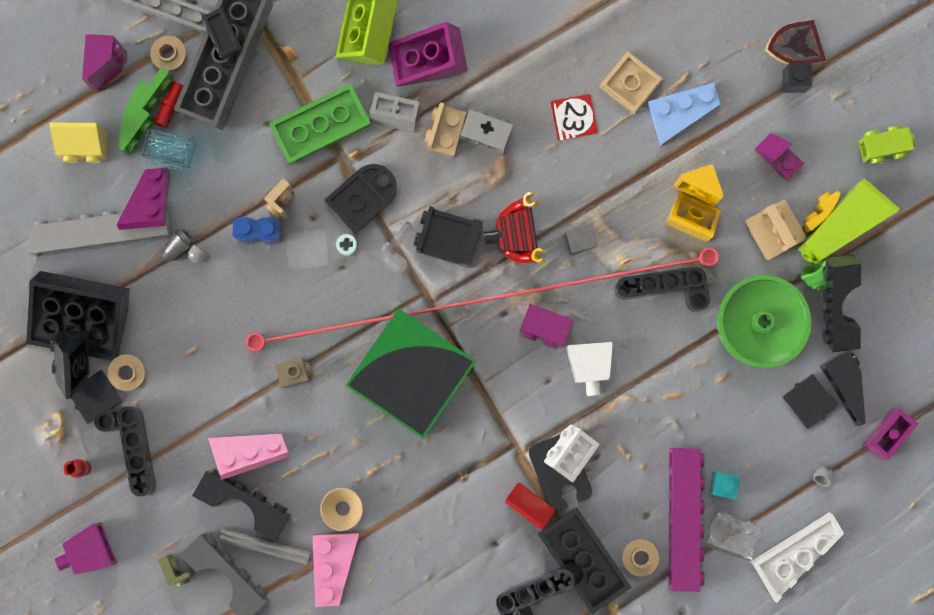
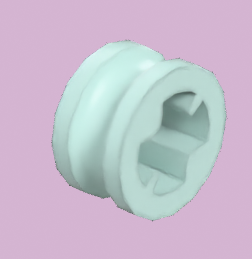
M349 234L340 236L336 242L339 253L344 256H351L358 247L355 238ZM349 239V242L353 243V247H349L348 251H343L344 247L341 248V243H345V240Z

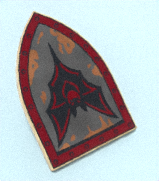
M814 19L793 22L782 26L771 36L765 49L769 55L786 65L788 63H811L815 65L827 62Z

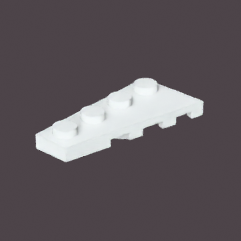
M829 512L752 560V565L773 600L777 603L788 588H792L798 582L797 579L805 571H808L819 556L824 555L844 532L834 515Z

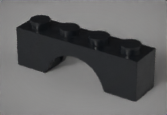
M855 255L826 258V267H823V278L826 281V288L823 289V299L826 303V310H823V320L826 324V330L823 331L824 343L828 344L832 352L861 349L860 326L854 318L845 316L842 312L843 302L847 295L855 288L861 286V263Z
M214 469L213 472L205 471L192 495L193 497L211 507H216L227 499H237L244 502L253 513L254 530L273 541L278 540L291 514L287 513L288 508L277 502L272 505L266 501L267 497L257 491L254 494L245 490L247 486L237 480H234L233 483L227 479L221 480L217 469Z

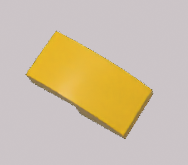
M828 191L818 198L820 203L814 206L816 211L804 218L806 223L801 226L805 234L817 227L830 214L840 197L839 191L833 194Z

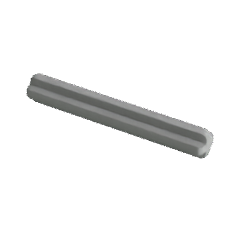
M222 529L219 537L221 542L302 564H308L311 556L309 551L228 529Z

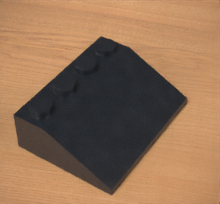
M39 271L29 283L26 344L50 348L51 339L59 331H88L89 356L113 361L119 355L129 307L130 288Z

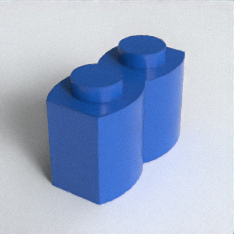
M239 217L233 220L232 236L239 242L246 244L259 241L266 244H278L283 241V225L274 218H261L256 221L249 217Z

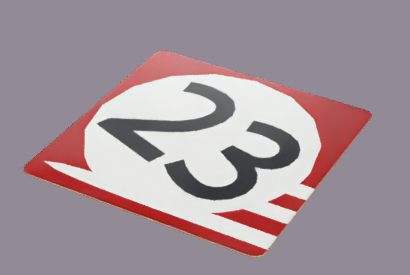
M590 94L551 101L558 140L598 133Z

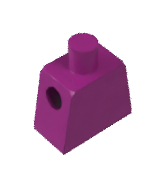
M101 522L90 525L64 542L65 554L55 558L56 566L60 571L71 567L75 575L117 564Z

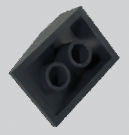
M59 331L51 339L50 349L51 352H54L52 373L55 374L56 383L66 399H71L90 376L88 331Z

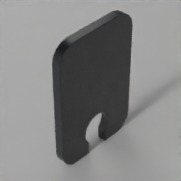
M560 435L534 444L529 449V457L546 501L556 511L568 507L560 493L565 485L575 487L578 503L587 500L592 495V487L584 468L575 481L571 482L544 462L548 451L556 445Z

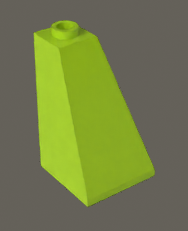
M863 178L845 193L830 214L815 228L798 250L802 253L805 260L817 264L897 213L900 208Z

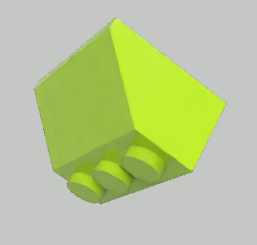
M348 0L335 58L365 65L384 64L398 0Z

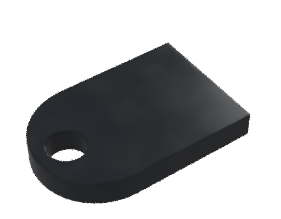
M369 164L361 167L324 200L356 235L392 203L397 193V183L389 169L379 164ZM380 174H385L389 177V182L384 186L376 183V178Z

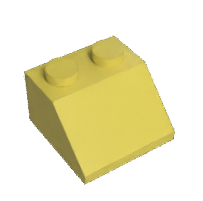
M50 122L55 154L63 162L77 163V160H86L88 163H100V160H108L109 133L99 124Z

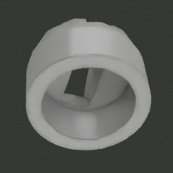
M195 244L192 245L188 252L191 262L197 264L202 263L209 255Z
M821 466L815 471L813 480L820 486L828 487L831 485L834 473L832 469L828 470L826 466Z

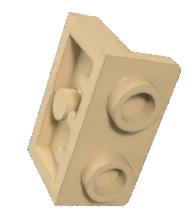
M441 102L438 108L434 107L431 121H434L432 130H427L424 141L428 143V150L454 157L467 112L446 107L445 103Z
M282 179L264 200L268 203L266 208L277 219L282 217L286 220L288 215L280 206H285L291 201L294 190L285 179Z

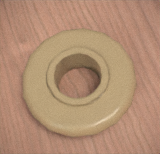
M174 36L160 37L151 46V61L159 69L163 67L168 71L175 70L185 60V46L181 40ZM171 47L174 49V53L170 58L162 57V51L165 48Z
M129 354L120 355L114 358L109 365L108 379L119 390H134L144 380V366L135 356ZM123 366L132 368L133 376L130 379L124 380L121 378L119 372Z
M637 539L631 541L623 551L622 560L624 567L634 576L643 577L650 575L659 564L658 549L648 540ZM638 551H644L647 554L648 559L645 564L639 565L635 562L634 556Z

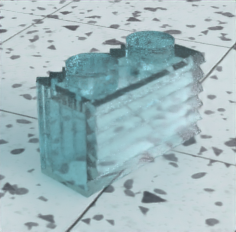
M147 129L141 155L147 159L149 164L160 166L161 163L170 164V168L182 171L183 167L190 168L196 142L193 138Z

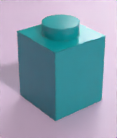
M713 471L709 494L737 500L741 476Z

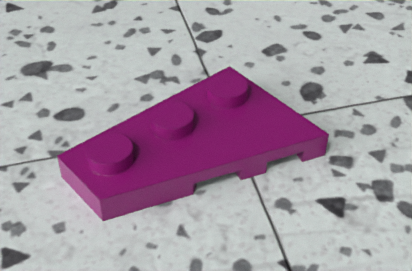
M168 167L145 169L117 222L119 230L165 226L170 178Z

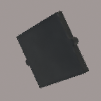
M103 370L87 378L71 398L76 405L75 410H79L87 424L92 422L99 412L110 410L122 402Z
M813 374L801 383H796L795 387L782 397L807 429L811 428L819 420H825V416L838 406Z

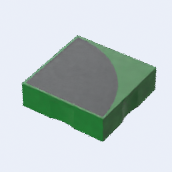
M398 308L345 386L421 438H424L476 360Z

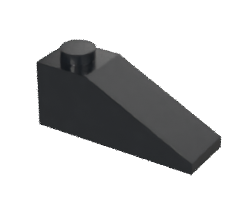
M845 351L821 364L820 368L855 426H861L866 421L862 375L859 368L860 362L854 353Z

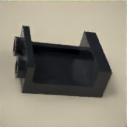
M429 206L428 211L423 212L420 224H423L422 232H417L414 240V246H417V253L470 268L483 221L476 219L472 221L435 210L434 207Z

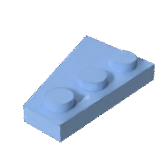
M714 83L648 101L647 104L660 146L719 107L720 101Z

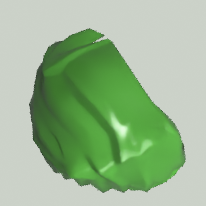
M829 255L827 258L836 257V256H835V255ZM826 259L817 264L812 262V267L806 265L801 272V279L805 280L809 287L818 291L826 288V281L823 278V267H826Z

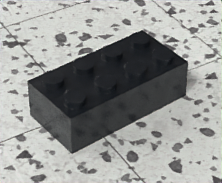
M577 507L572 508L543 530L537 532L560 567L575 563L582 568L584 573L583 580L574 586V589L592 615L632 588Z

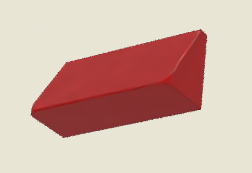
M521 483L515 485L505 500L506 504L542 530L555 512L552 506Z

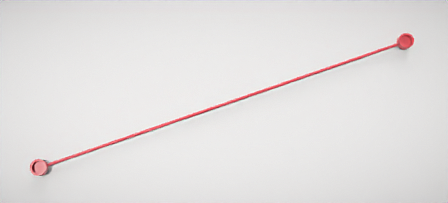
M705 248L700 252L699 258L407 312V314L426 313L697 261L705 267H711L717 263L719 255L715 249ZM393 315L265 339L259 333H252L246 338V346L251 351L259 352L265 347L266 342L388 320Z

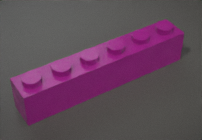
M669 448V590L700 592V586H704V572L700 571V562H704V548H700V538H704V524H701V514H704V500H701V491H704L705 483L704 477H701V467H704L705 458L704 453H701V448Z

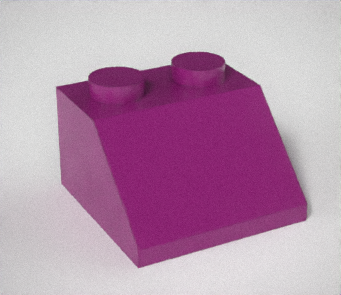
M85 34L82 80L94 91H100L123 71V63L127 62V51L113 35Z

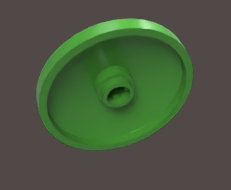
M758 275L742 280L725 294L717 313V330L725 349L736 360L755 368H773L788 363L803 350L811 332V313L804 296L794 285L779 277Z

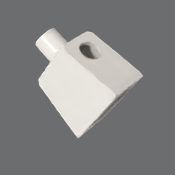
M612 342L568 345L566 349L575 383H586L587 396L601 395L599 381L610 380Z

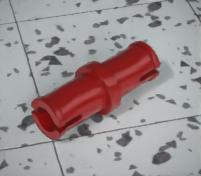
M175 81L172 82L166 98L161 101V109L154 120L156 125L168 128L184 85Z
M74 459L64 464L63 471L67 476L80 478L90 473L91 464L81 459Z

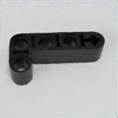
M699 267L627 276L621 278L614 287L615 295L622 300L684 291L686 306L692 312H700L706 309L710 303L706 274ZM690 273H695L699 276L698 284H693L689 281ZM666 277H674L677 281L676 287H669L666 284ZM649 279L653 282L654 289L652 291L645 290L643 287L644 280ZM637 281V288L630 289L627 294L625 290L620 289L624 283H626L627 287L634 286ZM698 295L702 298L703 305L701 307L693 304V296Z
M124 406L99 412L94 419L95 427L99 431L120 432L131 492L138 497L152 494L156 488V482L142 411L137 407ZM132 410L135 414V419L132 423H128L126 414ZM107 415L112 419V424L108 428L103 424V419ZM134 433L139 436V443L136 446L130 443V437ZM138 456L143 459V466L140 469H137L134 465V460ZM144 472H145V474H146V475L136 476V473H144ZM147 483V487L139 489V484Z
M570 563L510 587L496 598V605L500 615H533L530 605L572 589L583 580V570L578 564ZM564 576H570V578L563 580ZM547 581L551 583L552 589L547 585ZM527 589L532 592V596L529 595ZM508 596L512 599L513 604L509 601Z

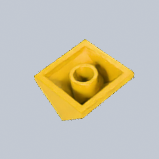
M713 164L681 174L673 185L674 188L713 207L723 197Z
M679 192L665 225L707 243L714 236L721 210Z

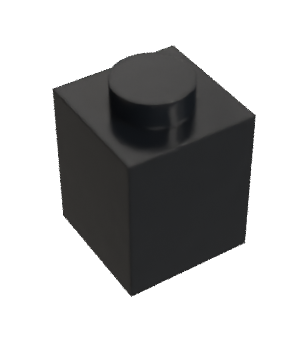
M788 63L783 69V93H806L811 88V63Z

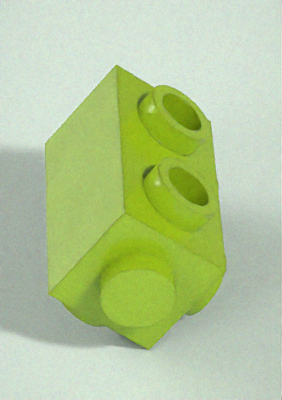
M900 125L887 128V132L879 133L878 130L864 133L865 136L858 141L863 163L871 162L872 165L885 162V158L893 157L894 160H900L908 157L907 154L914 150V134L910 133L909 127L901 128Z

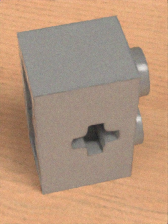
M475 109V111L469 110L460 139L503 155L512 132L513 124H510V121L503 117H490L487 112L480 109ZM490 126L491 131L488 134H484V129Z

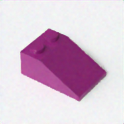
M444 22L389 43L395 82L398 87L448 78L468 71L460 28L449 22Z

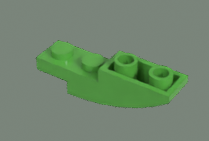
M161 67L149 85L142 80L139 82L127 104L119 135V149L127 155L136 151L140 145L139 140L144 133L147 134L152 129L155 119L149 112L158 106L160 96L172 86L174 77L163 67Z

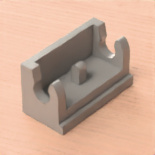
M375 92L370 109V123L415 133L420 102Z

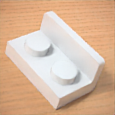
M570 424L568 428L563 430L556 445L548 451L544 462L568 480L574 482L600 444L581 429Z

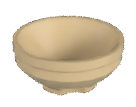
M341 487L333 489L322 499L320 505L321 517L325 524L334 530H349L358 524L362 517V501L358 494L351 489ZM342 501L347 502L350 506L349 513L344 516L339 515L336 511L337 504Z

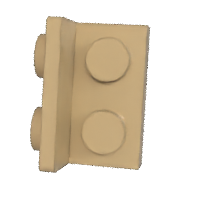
M786 200L766 207L763 211L745 221L766 260L772 259L807 239Z

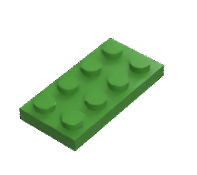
M350 83L270 122L269 125L289 165L371 126V123Z

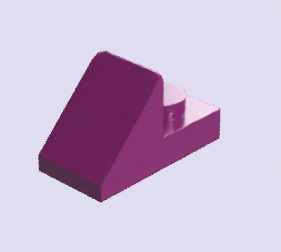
M772 133L754 149L786 181L805 164L789 149L792 145L790 142Z

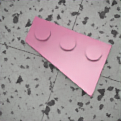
M282 434L208 438L221 480L289 457Z
M360 533L313 535L315 607L340 605Z

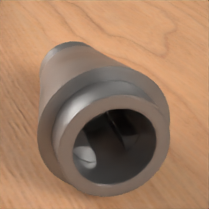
M181 228L173 233L160 253L167 261L171 262L190 249L195 240L186 230Z

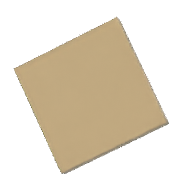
M627 51L600 84L599 88L635 115L663 81V78Z

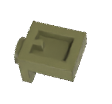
M172 554L158 559L168 586L174 583L177 587L190 582V576L195 575L192 570L180 576L179 571L181 567L176 557L173 558Z

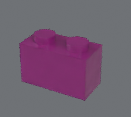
M529 304L519 332H522V337L536 341V338L545 341L544 345L558 349V346H564L573 319Z
M892 409L862 445L880 460H889L916 428L918 423L901 409Z

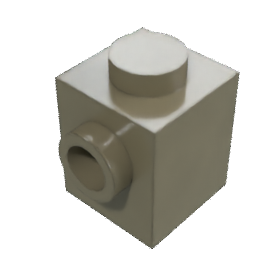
M302 357L275 365L281 388L311 381L309 376L313 375L310 362H305V359Z

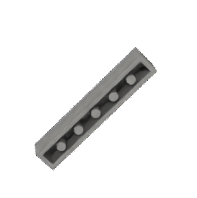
M116 211L104 212L103 216L94 217L92 214L81 215L80 219L71 220L68 217L59 218L55 223L36 221L33 226H27L29 252L39 257L169 239L172 236L170 211H166L165 226L126 230L118 229L117 222L122 213L117 214Z

